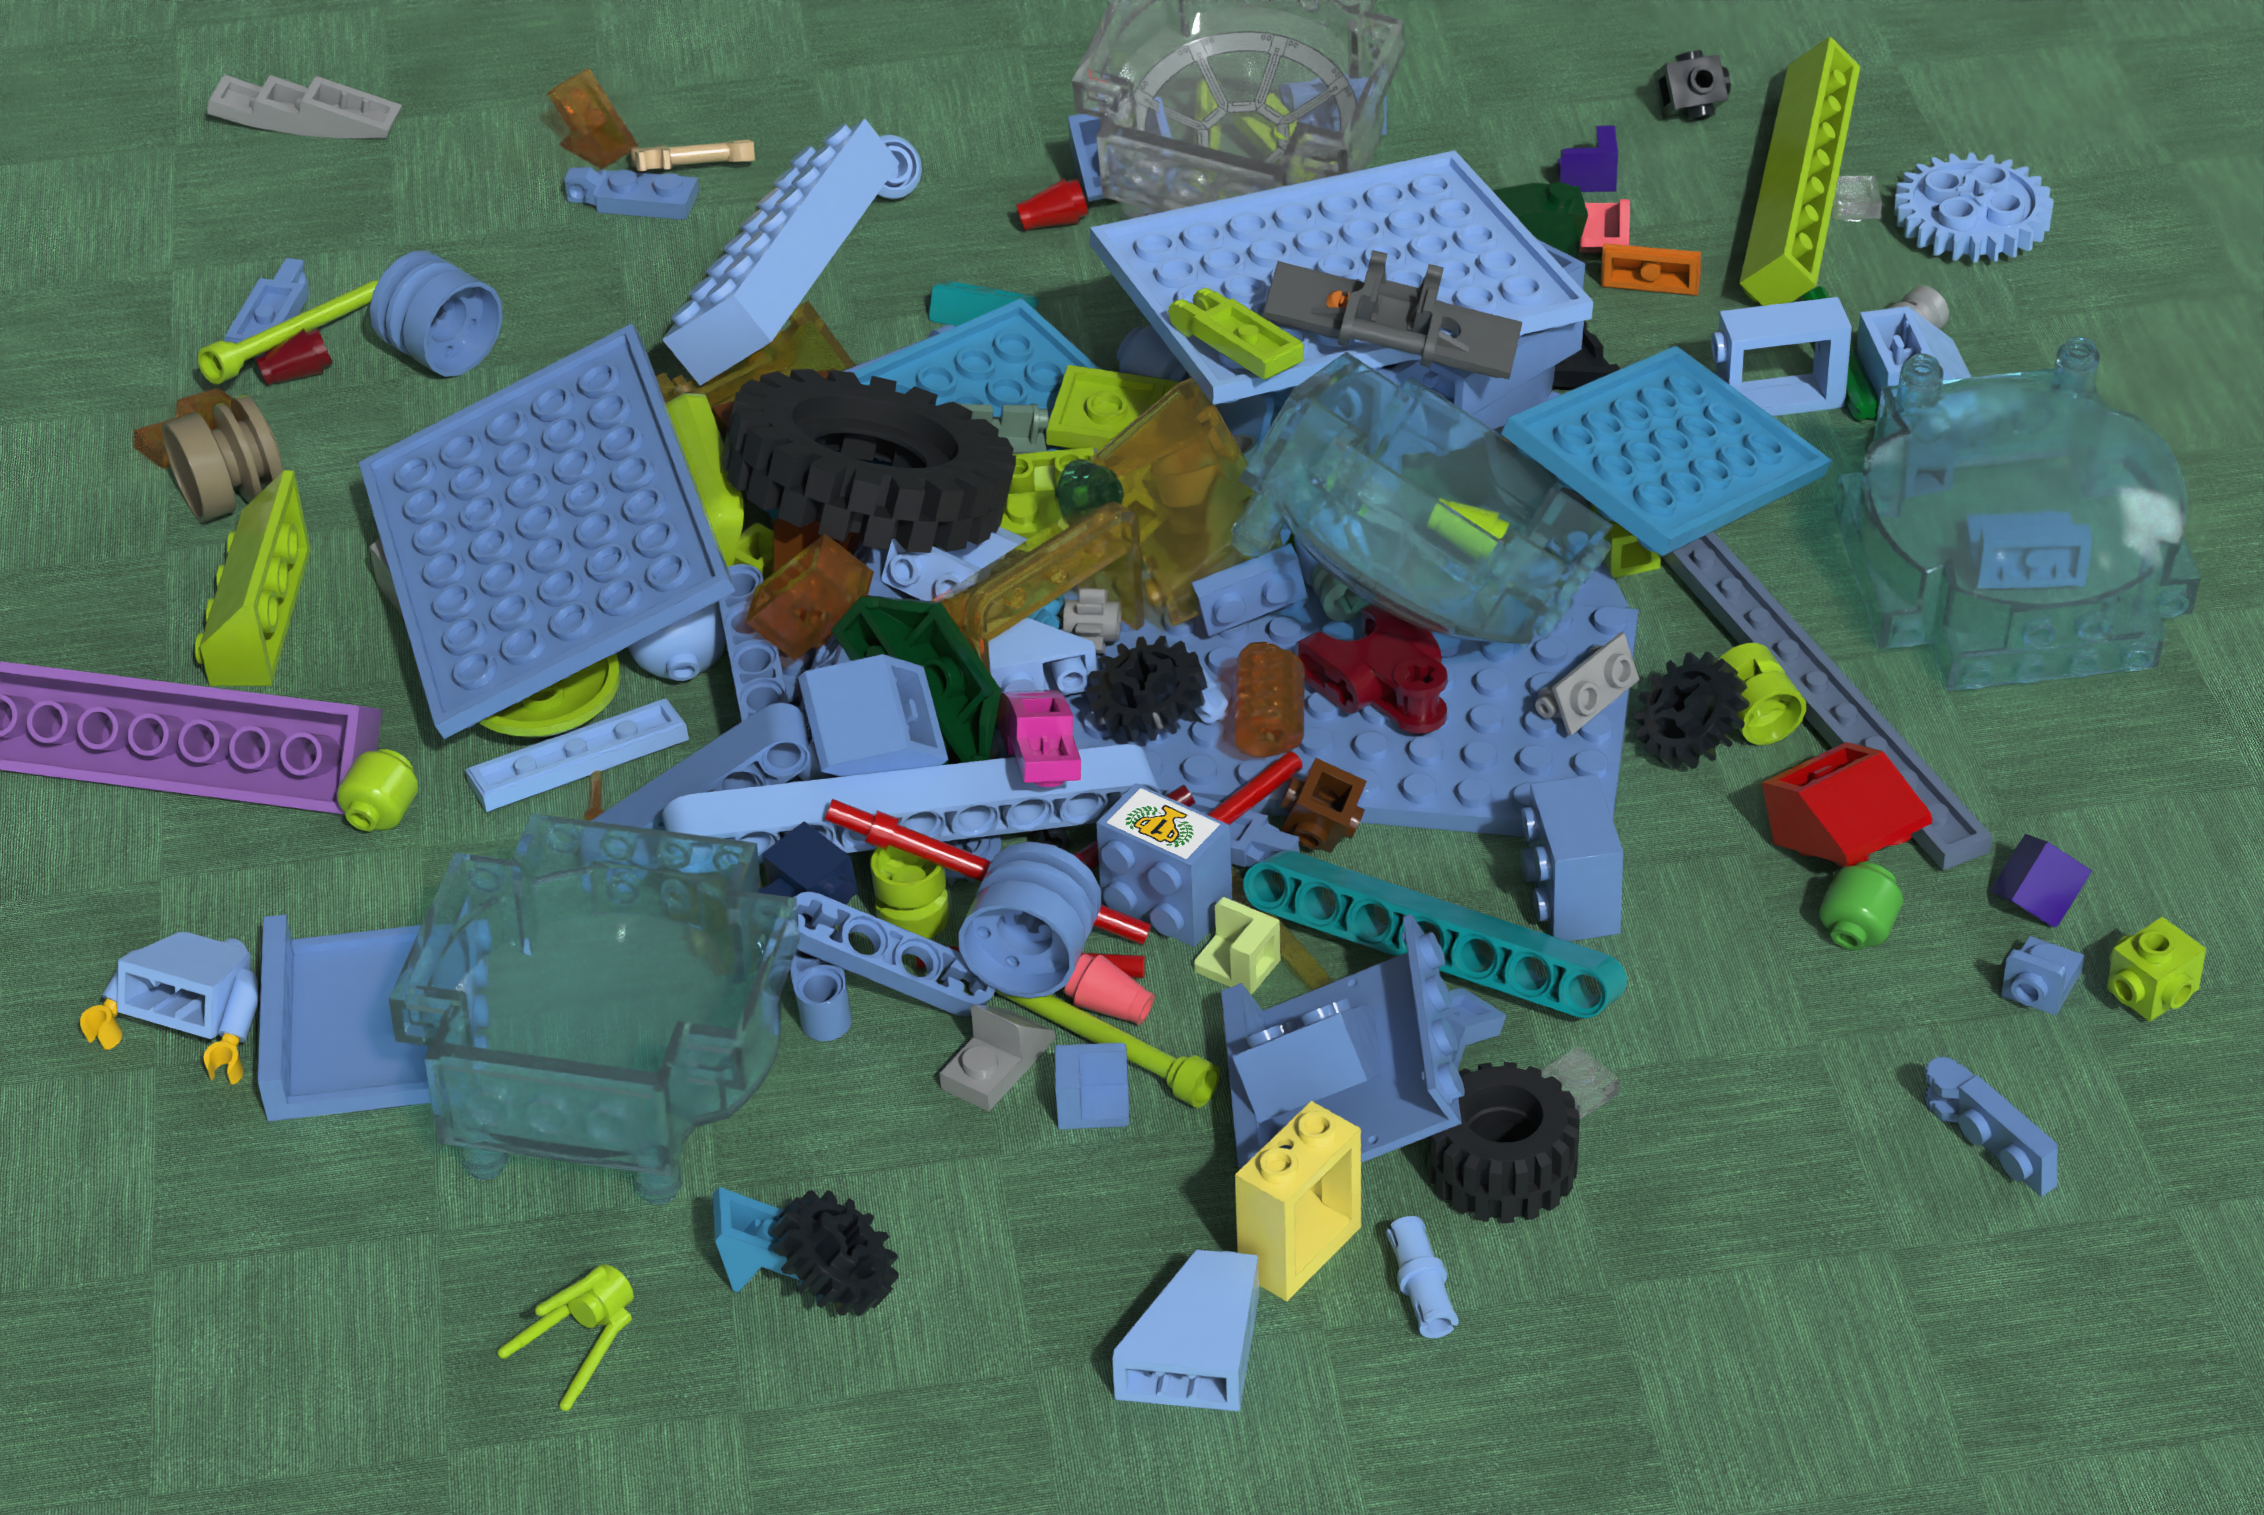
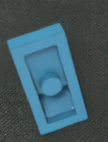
M718 1187L713 1193L715 1242L733 1291L739 1292L761 1267L783 1274L781 1268L787 1262V1258L774 1253L772 1249L774 1244L780 1239L772 1233V1227L780 1220L778 1216L783 1210ZM783 1274V1275H786V1276H789V1277H792V1278H795V1279L800 1280V1279L796 1276V1274H792V1275Z

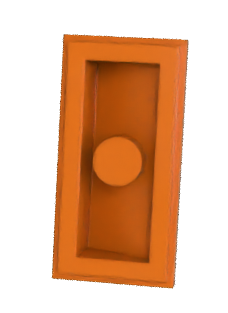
M1603 244L1601 287L1698 296L1702 276L1701 252Z

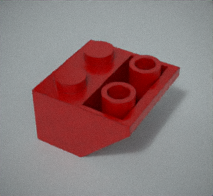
M1845 742L1762 782L1774 844L1796 850L1803 856H1817L1834 861L1836 865L1841 867L1854 866L1858 862H1866L1870 854L1886 846L1905 843L1911 839L1912 833L1933 823L1931 812L1884 751Z

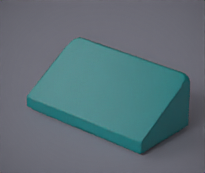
M946 281L932 287L929 319L932 322L958 326L1020 298L1036 310L1039 305V298L1029 294L957 281Z

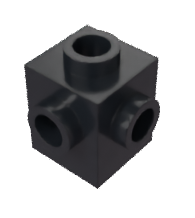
M1702 50L1679 54L1675 56L1676 62L1666 63L1654 73L1663 118L1687 114L1688 121H1696L1716 115L1715 109L1728 100L1727 94L1731 91L1730 75L1727 68L1721 66L1719 54L1704 57Z

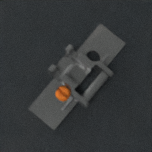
M1372 250L1364 282L1280 261L1277 262L1263 318L1274 323L1338 338V345L1348 347L1351 338L1422 356L1420 362L1422 366L1430 367L1431 363L1434 362L1494 378L1509 380L1523 322L1437 301L1444 267L1429 264L1424 278L1418 288L1386 280V259L1388 254ZM1440 327L1453 331L1457 337L1454 339L1440 331Z

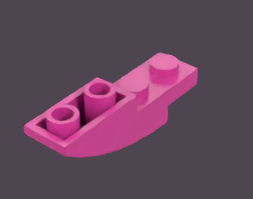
M1057 690L1001 692L996 721L1007 754L1016 756L1024 783L1033 782L1042 787H1055L1063 784L1065 781L1081 780V757L1073 738V714L1061 692Z

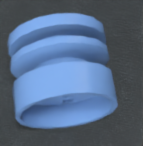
M428 250L412 251L398 258L381 276L374 289L370 305L371 326L381 340L410 355L414 360L445 377L460 376L477 366L490 353L499 336L503 320L502 303L494 288Z
M1037 842L1010 845L996 854L987 869L976 897L958 932L959 951L968 968L985 984L1007 995L1025 998L1052 995L1066 986L1077 966L1085 947V942L1101 909V889L1092 871L1075 855L1049 844Z

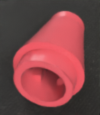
M1086 953L1083 954L1064 989L1065 995L1074 999L1076 1007L1131 1021L1137 1025H1141L1144 1022L1155 999V994L1147 991L1145 987L1101 954L1095 958Z

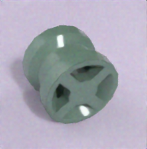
M1330 556L1321 561L1332 568ZM1319 563L1313 569L1310 577L1311 586L1315 594L1320 598L1325 614L1330 619L1350 621L1361 616L1360 608L1372 603L1356 595L1352 589L1334 577ZM1340 564L1343 578L1353 587L1373 599L1372 586L1364 577L1362 567L1358 564Z

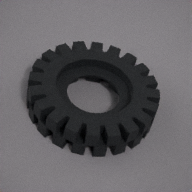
M792 369L790 377L776 371L761 375L759 382L750 379L741 386L740 392L736 393L721 462L722 469L728 472L727 479L736 490L748 491L746 499L763 510L780 508L778 518L801 528L814 521L820 522L819 535L844 542L849 532H855L860 534L862 546L889 550L891 539H896L906 552L931 553L933 543L946 552L966 549L968 541L978 545L990 539L991 532H997L1002 522L1015 470L1016 456L1013 455L1014 448L1009 440L1004 437H998L999 429L986 419H971L973 411L954 401L935 406L938 395L914 386L905 394L895 391L897 381L871 376L870 385H864L859 382L854 372L829 370L826 380L814 369ZM874 458H877L892 463V466H885L862 460L873 461Z

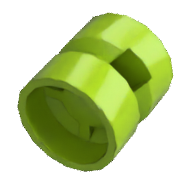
M1744 643L1723 654L1718 660L1724 659L1737 670V676L1748 687L1741 695L1750 702V705L1747 709L1739 711L1737 717L1745 722L1744 727L1739 730L1747 741L1756 745H1770L1783 740L1794 732L1806 713V700L1785 674V671L1770 650L1759 643Z
M888 846L887 850L877 847L871 857L876 917L927 939L934 938L944 930L949 921L948 895L945 889V867L892 846Z

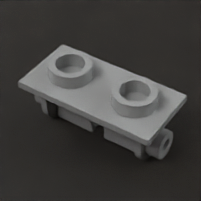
M1620 632L1604 646H1595L1590 650L1589 657L1571 670L1567 676L1560 679L1552 687H1544L1539 691L1538 700L1535 703L1537 712L1547 719L1551 717L1562 718L1567 734L1573 735L1640 680L1625 634Z

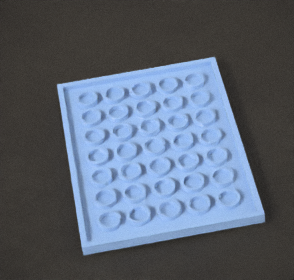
M1455 150L1090 227V246L1212 405L1233 403L1241 398L1268 392H1282L1290 387L1316 381H1330L1338 376L1364 370H1378L1383 366L1408 360H1421L1422 356L1351 338L1348 347L1338 345V338L1268 320L1302 341L1304 345V359L1302 362L1277 375L1263 380L1194 335L1186 337L1170 323L1171 320L1168 317L1169 313L1167 311L1171 303L1184 299V301L1187 300L1188 303L1193 304V294L1207 287L1229 300L1233 298L1262 317L1278 261L1364 282L1372 250L1388 254L1386 259V280L1418 288L1424 278L1429 264L1444 267L1437 301L1521 321L1523 323L1519 337L1531 332L1549 328H1562L1571 323L1592 319L1593 300ZM1440 327V331L1454 339L1457 337L1453 331Z

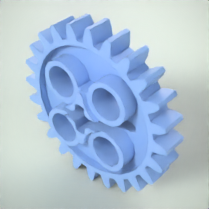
M1969 152L1967 160H1960L1954 153L1949 154V162L1945 163L1933 157L1931 158L1930 167L1919 163L1916 164L1915 173L1906 172L1903 182L1897 184L1894 215L1897 216L1896 225L1897 227L1905 228V238L1918 237L1917 247L1922 248L1931 244L1934 245L1933 255L1936 256L1947 250L1952 252V260L1955 261L1962 254H1969L1974 263L1978 262L1980 255H1987L1993 262H1996L2000 252H2004L2006 255L2014 258L2017 255V247L2027 251L2032 250L2033 241L2042 242L2044 232L2050 230L2053 198H2049L2050 187L2041 186V176L2028 177L2029 168L2027 166L2016 170L2012 169L2013 160L2011 159L1998 164L1994 163V155L1990 154L1984 161L1977 160L1972 152Z

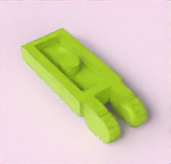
M1208 287L1198 290L1193 294V304L1188 303L1187 300L1179 299L1168 306L1169 310L1167 312L1171 320L1170 323L1173 324V327L1177 328V331L1180 330L1186 337L1194 335L1263 380L1277 375L1302 362L1304 359V345L1302 341L1233 298L1229 300L1218 292L1208 289Z

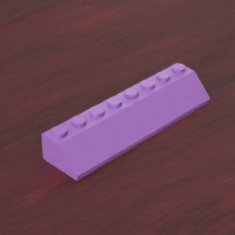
M0 661V770L345 814L339 806L337 790L355 758L366 751H377L382 709Z

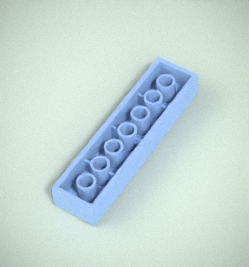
M863 119L851 128L845 123L841 124L824 138L823 142L825 144L815 150L809 145L790 160L789 164L792 167L781 174L773 183L776 189L769 192L757 203L760 210L752 214L741 224L740 228L744 232L728 242L723 248L727 254L716 260L706 270L710 277L696 285L689 293L692 300L681 306L671 316L674 325L662 340L700 386L773 341L900 164L866 119Z

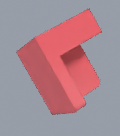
M1620 199L1619 203H1585L1588 218L1583 235L1579 240L1578 253H1603L1604 243L1629 245L1630 199Z

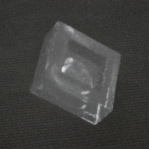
M1876 175L1839 176L1831 211L1832 220L1858 222L1863 219H1880L1882 202Z
M1579 1045L1541 1069L1543 1078L1553 1076L1562 1083V1091H1570L1575 1099V1109L1579 1110L1580 1119L1619 1094V1077Z

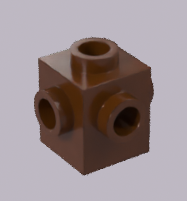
M1315 758L1303 780L1293 776L1279 806L1288 811L1281 831L1298 836L1299 844L1306 848L1322 849L1332 853L1342 836L1352 839L1365 811L1364 808L1357 806V803L1367 781Z

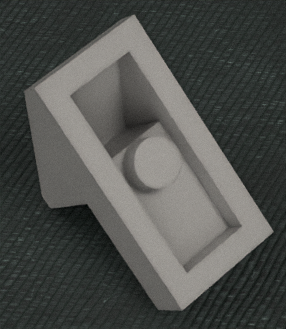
M973 1004L971 1007L973 1038L939 1073L941 1090L990 1112L1054 1042L1056 1035L1054 1030L1009 1009Z

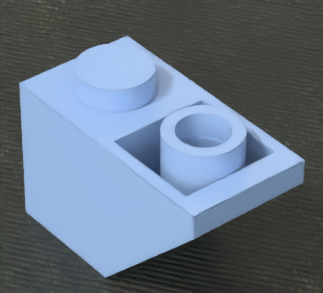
M1030 618L975 628L977 655L1000 687L1001 692L1057 690L1064 696L1084 692L1087 688L1092 687L1089 674L1091 671H1097L1096 651L1093 641Z

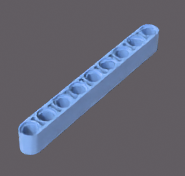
M1122 744L1079 749L1081 780L1065 781L1063 784L1055 787H1042L1033 782L1024 783L1016 757L688 794L670 801L663 810L662 818L675 863L687 871H701L764 863L762 854L803 821L816 829L845 853L876 850V846L865 842L866 836L824 820L832 798L873 815L879 810L899 818L897 824L943 842L1093 824L1135 783L1161 794L1145 751L1134 744Z

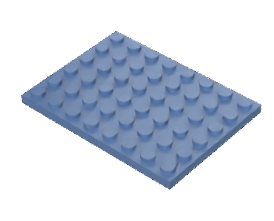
M632 323L358 462L434 726L444 739L463 729L472 727L477 722L523 701L525 698L560 680L569 678L574 673L610 655L616 654L657 631L666 629L671 624L707 606L713 605L736 592L644 344Z

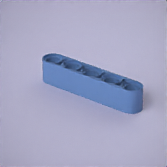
M773 703L760 709L588 822L580 833L583 874L588 886L597 891H617L673 856L662 818L663 810L670 801L688 794L783 784L800 774L810 761L804 715L800 709L788 703Z

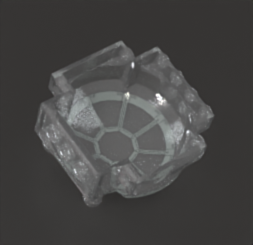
M1111 0L1072 79L1075 112L1097 117L1100 120V129L1096 136L1103 197L1120 201L1123 216L1126 219H1133L1156 214L1158 211L1166 212L1363 170L1378 146L1385 118L1384 98L1404 54V20L1393 18L1386 14L1372 13L1377 0Z

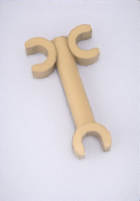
M750 139L677 147L656 145V147L630 148L632 167H636L637 171H646V169L653 168L671 169L674 165L755 160L754 142Z

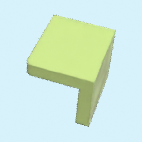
M1222 897L1215 904L1216 935L1194 960V971L1229 987L1243 983L1252 995L1281 960L1280 920Z

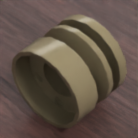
M246 394L233 398L231 401V411L222 402L213 406L212 420L214 430L209 428L205 420L197 412L165 422L162 426L166 453L179 489L189 509L201 523L227 515L236 509L234 487H237L244 499L250 503L283 472L280 451L274 434L255 402Z

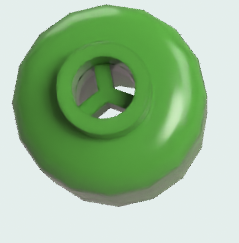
M1858 862L1854 866H1846L1835 873L1821 904L1819 916L1823 926L1830 932V937L1836 944L1849 950H1860L1863 946L1876 947L1887 941L1904 901L1901 889L1896 884V878L1889 870L1875 863Z

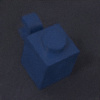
M803 821L762 854L769 885L754 892L749 899L752 915L756 918L762 916L769 909H777L768 916L772 931L776 934L781 933L779 919L791 900L800 893H819L847 905L851 898L858 893L851 857ZM803 913L802 915L812 923L813 917Z

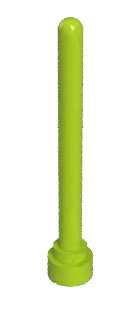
M370 281L236 344L219 340L201 348L198 353V364L201 372L213 384H221L236 377L243 367L244 361L276 347L303 328L306 332L311 331L371 303L374 289L379 281Z
M997 989L995 991L1007 999L1096 1044L1124 1043L1127 1049V1060L1167 1079V1085L1173 1089L1174 1096L1195 1108L1203 1107L1212 1098L1220 1080L1219 1067L1198 1055H1192L1189 1058L1181 1056L1177 1059L1053 995L1025 998L1007 995Z

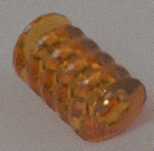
M1268 642L1250 643L1241 650L1237 658L1235 744L1241 753L1251 757L1265 758L1287 753L1298 747L1304 738L1305 665L1299 656L1289 650L1281 649L1276 644Z

